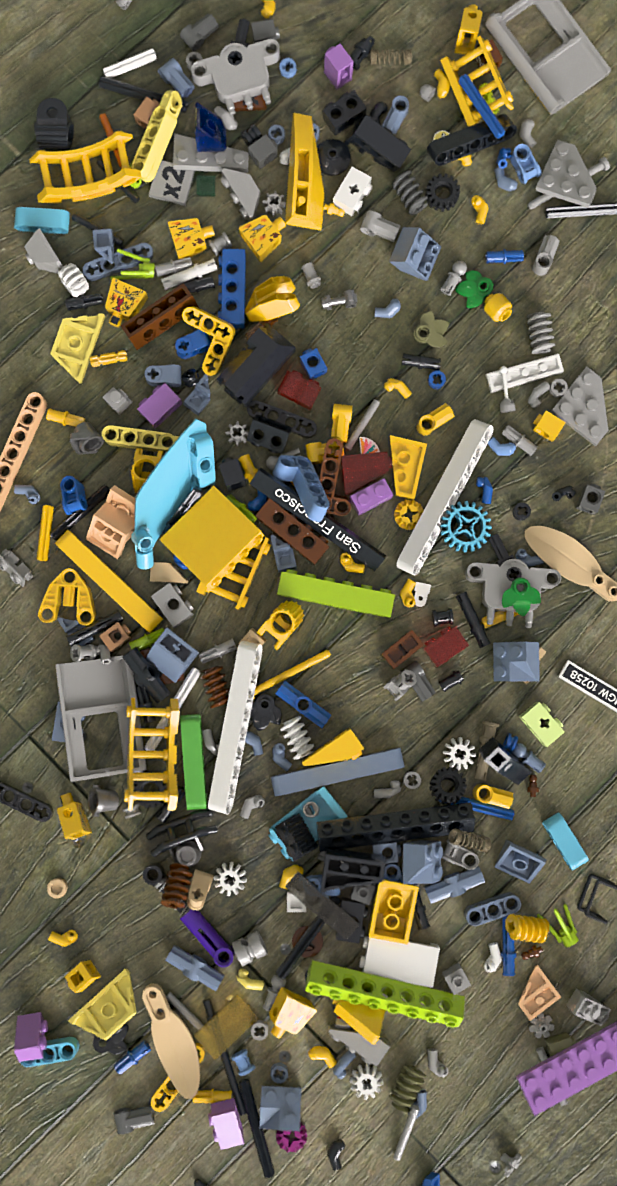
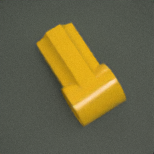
M445 403L431 413L422 416L417 423L418 433L423 436L429 435L432 431L455 417L453 410ZM422 422H428L431 428L425 429L422 426Z
M334 404L331 437L337 436L342 439L343 443H347L353 406Z
M314 442L305 445L307 458L313 465L323 462L326 443ZM337 442L329 444V446H332L331 455L335 456L336 448H340ZM343 448V452H342V457H341V458H344V457H345V456H344V448Z
M477 784L473 788L472 794L476 800L510 809L513 802V792L485 784ZM482 788L487 790V795L484 798L479 796V791Z

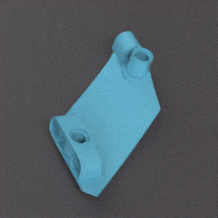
M196 418L161 458L135 497L134 531L131 539L135 545L137 567L140 569H149L154 566L152 548L163 533L162 531L165 529L166 523L171 519L193 487L204 488L214 485L216 482L213 441L207 433L206 424Z

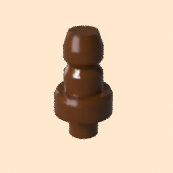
M530 775L527 792H530V797H536V793H539L536 783L537 777L536 775Z
M534 945L527 952H523L521 956L523 960L534 956L537 958L544 951L542 946L536 947Z

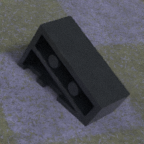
M365 115L353 126L344 141L347 146L351 143L360 148L358 150L359 153L364 155L367 152L375 157L373 161L392 172H395L402 166L411 151V148L407 146L404 140L396 138L392 135L391 130L383 128L374 117Z
M326 847L321 879V893L333 889L341 890L350 886H364L383 882L386 864L385 855Z

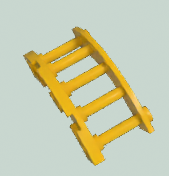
M116 131L108 138L87 147L57 152L37 151L29 161L30 163L40 164L45 187L37 195L38 202L62 203L61 199H72L73 202L89 200L116 192L115 188L121 185L127 187L141 178V172L129 166L125 143L132 139L133 135L123 131ZM118 148L122 169L113 174L109 152ZM102 155L106 178L94 182L89 158ZM82 160L86 184L73 186L68 163ZM48 164H61L65 187L54 188L52 186Z
M131 698V704L127 705L126 717H129L127 790H124V802H128V810H132L133 800H164V802H167L168 810H176L178 791L177 774H174V764H176L177 756L175 734L178 732L180 712L178 699H170V705L166 706V708H136L135 698ZM135 716H165L168 718V727H164V729L135 728ZM134 736H164V738H167V748L163 749V751L133 750ZM133 758L163 759V761H166V771H163V773H133ZM133 781H163V783H166L167 790H164V792H134Z

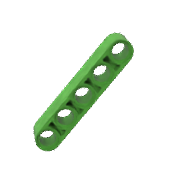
M181 715L180 724L187 810L207 809L201 715Z

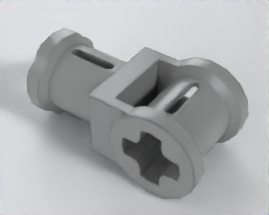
M404 670L401 674L399 673L390 679L383 688L387 689L394 696V700L397 701L410 687L416 684V675L411 670Z

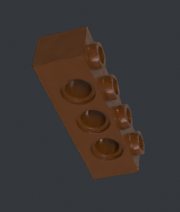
M182 283L123 323L121 328L136 350H138L183 319L182 313L184 309L191 306L199 308L190 291Z
M270 498L255 515L261 523L314 566L329 549L327 539L322 535L317 537L312 533L314 529L306 523L301 524L298 521L299 518L285 511L282 506ZM276 514L284 516L282 523L274 522L273 518ZM291 526H296L299 532L297 535H290L288 529ZM311 538L314 544L312 547H305L303 540Z

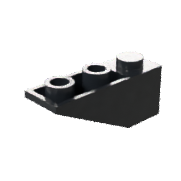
M493 736L479 749L486 763L517 785L532 773L526 765Z

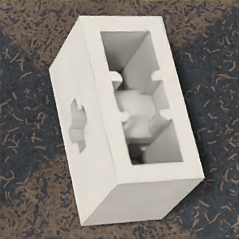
M351 167L333 198V204L343 209L345 213L353 216L355 211L358 212L363 204L361 200L364 195L368 196L372 189V177Z

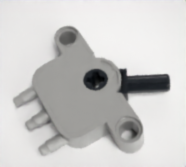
M245 18L239 20L235 41L231 40V43L223 48L220 57L218 55L197 61L191 66L194 84L205 86L213 83L217 97L222 103L226 104L231 116L236 113L233 104L235 102L244 100L248 110H252L253 102L251 97L262 94L265 103H271L268 91L269 72L267 66L276 63L280 58L279 43L275 39H267L251 45L246 44L250 21ZM269 50H274L275 52H274V53H268L267 51H269ZM198 72L204 73L201 76L196 75Z

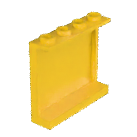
M213 486L159 540L211 590L221 583V579L226 574H230L235 569V565L240 560H244L249 555V551L253 547H257L262 542L264 534Z

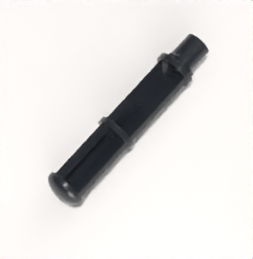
M193 487L192 491L166 523V527L162 531L164 534L193 507L203 494L201 488Z

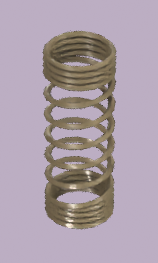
M371 49L370 65L377 64V53L379 65L381 64L382 52L384 65L386 64L387 52L390 65L392 51L394 65L396 64L397 51L399 65L401 64L402 52L404 65H411L412 50L406 49L404 53L402 49L400 54L397 49L396 54H394L392 49L389 55V50L387 49L384 56V50L382 49L379 57L378 49Z
M453 829L449 834V842L451 844L463 845V847L476 849L477 851L480 850L485 853L491 848V839L489 837L459 829ZM468 834V838H467V840H466V846H464L463 844L465 843V839H466L465 836ZM472 835L473 838L471 839L470 847H468L470 836ZM474 837H476L477 839H476L475 845H474L475 848H472V846H473V844H474Z

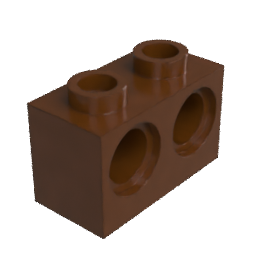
M410 630L385 650L381 656L392 669H395L421 648L424 643L413 630Z

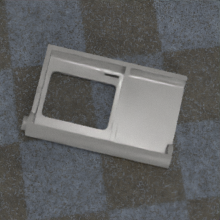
M520 0L503 13H492L486 19L485 27L550 115L556 113L601 81L611 71V68L560 0ZM533 4L537 6L563 42L538 62H533L506 26L508 21Z
M122 656L111 657V663L106 665L101 663V659L55 664L70 782L127 773L129 717H126L127 705L131 704V698H135L136 708H138L133 671ZM116 712L118 715L124 763L121 766L88 770L81 718L88 715ZM135 716V728H141L140 716ZM134 736L133 750L144 751L142 736ZM133 758V773H143L144 770H147L145 758Z

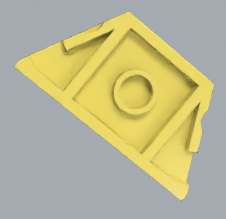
M102 313L97 316L87 317L86 315L79 316L78 318L62 319L50 353L80 384H82L90 357L105 319V315Z
M124 969L68 1020L69 1023L75 1024L103 1040L110 1038L137 1013L129 970Z

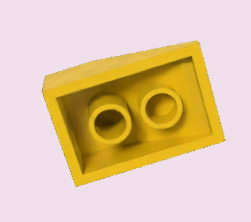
M348 728L303 759L302 764L308 766L343 761L350 758L355 760L363 754L361 750L364 747L353 731Z
M383 879V882L378 883L368 925V936L370 938L408 944L419 886Z

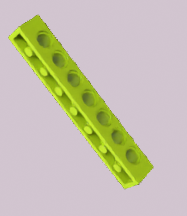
M312 960L308 969L305 991L313 995L328 996L333 1000H345L355 1005L362 1004L372 1009L387 1010L393 1014L400 1013L410 1018L425 1019L431 1023L438 1022L448 1027H458L464 1019L465 996L454 995L453 993Z

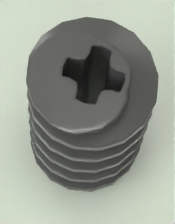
M407 171L394 179L392 184L393 189L397 190V195L401 196V202L405 203L404 207L409 209L408 213L415 215L428 206V203H424L428 197H420L424 191L422 189L416 190L420 184L416 183L413 185L412 183L416 178H409L412 171Z

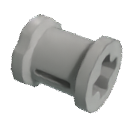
M225 232L213 241H208L215 256H218L222 249L232 248V244Z
M74 644L71 647L70 655L74 662L84 659L87 661L94 660L96 658V648L93 644L86 646Z

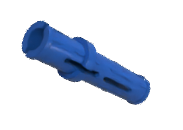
M505 916L502 917V974L504 976H514L517 953H515L514 940L510 938L505 928V920L507 918Z

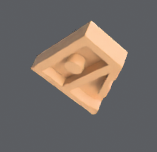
M538 965L534 967L518 1001V1005L530 1021L561 998Z

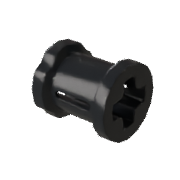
M452 608L437 612L432 610L433 626L437 627L440 624L453 625Z

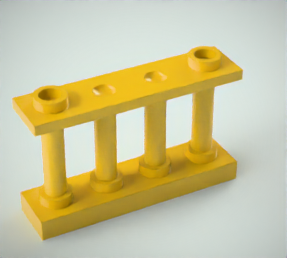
M481 36L477 37L480 46L460 59L452 61L446 56L440 60L468 127L477 124L482 116L478 111H473L471 106L473 103L459 84L460 77L457 71H459L460 67L483 53L487 63L468 74V76L473 81L491 70L495 80L478 89V91L483 96L498 87L502 97L489 104L491 110L494 111L504 104L510 110L514 109L512 104L514 98L511 92L506 90L491 55L492 46L488 39L484 40Z
M265 537L263 543L253 547L260 550L256 560L246 557L244 560L239 561L244 565L252 567L248 578L234 572L224 576L245 585L241 596L218 586L209 590L201 581L196 592L204 596L206 592H212L236 602L235 608L237 610H240L241 607L245 608L249 599L246 595L264 554L267 555L270 550L269 538Z

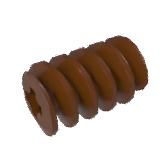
M215 666L200 671L205 673L200 677L201 680H207L203 687L210 688L205 693L212 695L208 702H214L210 709L227 704L229 695H226V693L230 691V688L223 687L228 682L221 681L225 674L219 673L223 666Z
M173 863L169 867L171 871L167 874L166 886L161 896L163 901L160 903L170 908H184L185 904L180 901L187 900V896L182 893L189 892V889L184 886L191 885V881L186 878H192L193 874L188 872L190 870L188 866Z

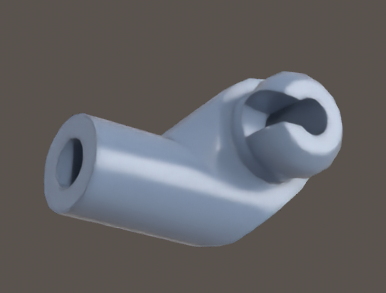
M348 1050L339 1059L333 1068V1073L338 1079L346 1076L345 1068L356 1058V1055Z

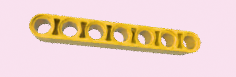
M67 530L55 542L74 563L149 633L163 620L149 604L70 530Z

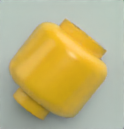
M502 293L490 294L485 299L484 311L493 321H505L511 315L512 304Z

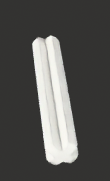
M149 49L105 67L103 72L105 77L113 78L156 60V54L153 49Z

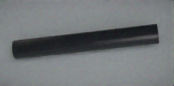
M100 158L96 164L105 172L103 159ZM119 186L134 203L140 200L138 195L129 186Z
M76 213L72 216L73 221L91 231L104 229ZM113 234L114 243L121 247L124 240Z

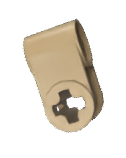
M195 869L187 898V905L190 909L200 910L203 907L213 881V874Z

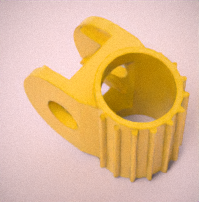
M142 448L136 449L134 464L131 470L135 493L138 494L151 473L142 471L144 462L152 463L155 468L165 455V451H158L157 456L143 455Z
M292 600L282 602L257 631V634L262 636L265 631L272 634L278 640L274 644V649L278 650L303 621L305 616L303 614L304 610H302L301 605L299 606L297 602L295 603ZM282 612L288 614L292 622L287 621L283 617ZM275 621L286 631L280 632L275 629L273 622Z

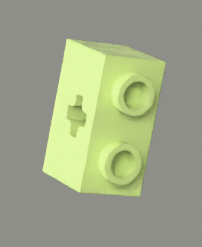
M535 702L519 718L540 743L548 747L564 733L562 729L563 724L556 717L553 719L549 714L551 710L545 703ZM540 719L546 720V727L539 726L541 724Z

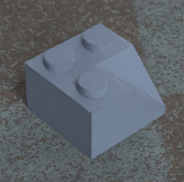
M539 642L493 643L494 681H540Z
M419 839L403 843V884H426L441 881L443 874L441 867V858L443 856L441 841Z
M262 1086L260 1128L299 1131L302 1088Z

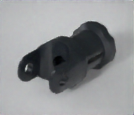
M369 36L367 39L362 38L360 42L355 44L354 50L350 55L353 60L354 70H359L360 63L370 54L371 48L375 43L372 36Z

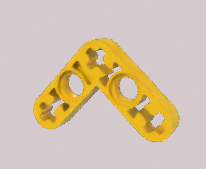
M187 307L182 313L184 322L213 336L202 369L209 376L215 375L221 370L234 338L235 328L232 324L198 307ZM194 311V316L199 318L202 314L203 317L200 320L196 318L190 320V315H188V312ZM206 318H210L213 321L211 329H207L204 325ZM217 327L221 329H225L227 327V331L230 333V335L224 336L223 331L216 330ZM216 344H220L223 347L221 355L214 351ZM214 358H217L213 364L216 369L210 371L208 364L212 363Z

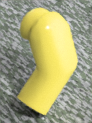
M241 968L238 970L237 980L246 989L262 991L264 986L263 980L250 979L247 969Z

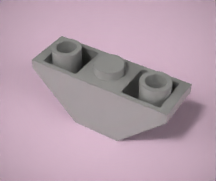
M227 168L221 169V182L225 188L230 189V197L234 204H239L241 208L239 211L243 219H248L249 222L254 220L260 200V190L253 178L247 173Z
M577 988L566 1004L574 1015L599 1026H602L608 1020L611 1011L609 1007Z

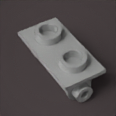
M5 549L0 555V569L2 571L6 570L15 584H20L24 587L25 580L29 581L33 577L32 571L23 562L16 566L15 564L20 559L11 550Z

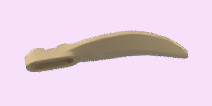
M532 526L526 529L524 534L526 542L551 569L557 570L561 576L573 583L590 587L607 601H617V582L601 570L594 556L577 540L549 527ZM597 577L601 579L599 584L596 582ZM612 588L616 591L615 595L611 594Z
M149 984L145 987L142 998L152 1019L151 1032L156 1051L174 1087L185 1099H192L197 1094L200 1083V1063L195 1042L183 1020L171 1010L163 989L158 984ZM151 991H155L157 994L153 995Z

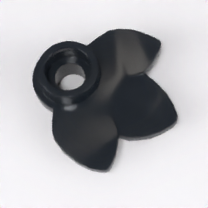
M264 693L259 695L256 701H253L250 717H253L255 728L261 731L270 722L280 725L282 712L275 705L274 698L270 694ZM267 701L269 705L263 706L262 702Z
M124 1024L108 1038L104 1047L99 1045L101 1038L95 1036L93 1039L94 1049L99 1053H106L108 1051L112 1054H121L127 1049V1045L122 1040L127 1035L128 1024Z

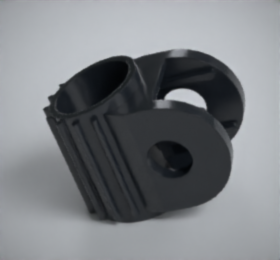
M47 98L39 104L37 108V121H34L35 136L39 149L70 150L74 138V125L67 108L61 100Z

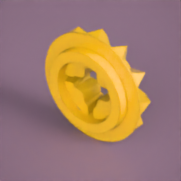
M404 500L395 508L394 519L401 528L413 530L424 510L421 504L415 500ZM407 507L411 512H417L412 516V522L408 517L403 516L407 513Z

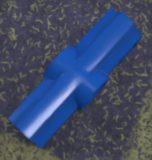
M284 681L276 692L278 697L320 728H323L331 717L330 713L287 681ZM301 699H306L309 702V707L306 710H301L298 707V702Z

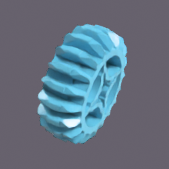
M468 501L464 502V507H462L461 502H457V508L451 505L452 512L446 511L449 517L442 516L441 520L446 521V524H441L440 527L446 530L440 534L442 536L447 534L448 537L444 539V542L450 540V548L454 544L457 545L455 551H459L463 547V553H466L469 547L470 551L473 552L475 551L474 545L480 549L482 547L480 542L485 544L487 540L484 537H490L491 535L489 532H486V530L492 529V526L486 525L491 519H484L488 514L487 511L481 514L480 511L483 507L479 506L475 509V502L471 504V507H469ZM468 512L473 514L475 517L472 519H466L460 513ZM453 516L456 517V522L458 523V528L454 532L451 531ZM473 522L468 528L469 531L465 529L458 532L463 526L462 523L466 525ZM477 522L480 523V534L478 537L475 536L473 529ZM466 535L468 539H471V542L460 541L456 536Z

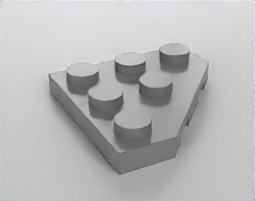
M557 140L536 186V191L589 208L597 188L576 146Z
M586 366L551 412L594 446L608 432L602 378Z

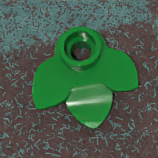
M471 270L466 272L467 280L461 282L456 288L458 294L467 297V308H475L481 305L485 296L490 295L494 288L491 279L483 277L478 271ZM482 284H487L486 289L480 288Z
M522 577L516 578L512 582L511 588L507 589L502 596V606L504 608L513 606L515 611L521 616H525L528 613L531 604L541 603L539 591L531 587L529 581ZM518 584L523 585V591L517 589Z

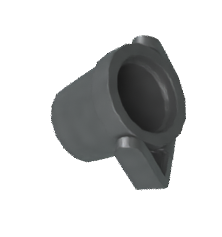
M90 422L80 423L76 426L74 433L70 434V444L76 453L80 455L97 453L104 443L103 437Z
M93 785L87 800L92 817H99L100 812L116 810L119 803L118 793L113 790L100 789V785Z
M198 837L195 838L197 843L190 840L177 845L179 847L176 854L173 848L177 846L169 849L175 863L179 862L188 867L198 863L202 851H204Z

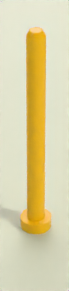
M325 650L256 686L254 696L330 657L331 653L329 650Z

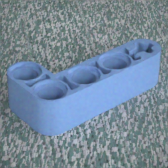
M279 456L272 472L273 476L280 481H293L308 518L315 522L322 521L330 503L312 462L303 456Z

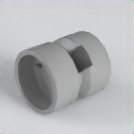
M258 930L247 935V939L240 938L232 942L235 954L242 966L253 962L254 957L259 959L268 955L267 948Z

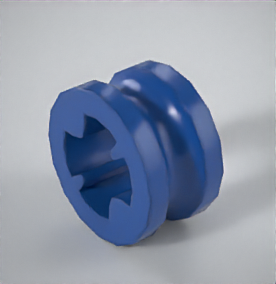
M433 371L428 378V384L433 389L442 388L446 381V377L441 371ZM433 376H435V378L439 376L441 378V383L438 384L437 382V384H434Z
M508 733L503 746L509 749L510 752H513L518 736L512 737L511 733Z

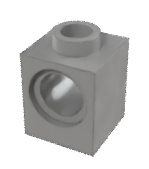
M459 962L442 972L454 995L471 986Z

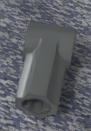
M208 13L194 25H187L181 31L180 37L192 51H197L203 45L204 40L216 31L219 26L215 18Z
M414 661L400 671L401 673L404 670L414 672L417 682L412 688L422 702L436 693L417 661Z
M151 1105L136 1109L121 1108L113 1113L117 1134L120 1135L130 1133L135 1128L155 1124L154 1109Z

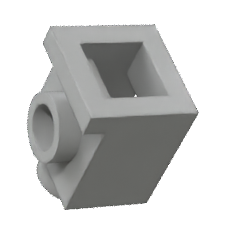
M114 387L103 396L106 403L118 415L133 403L121 389L116 390Z

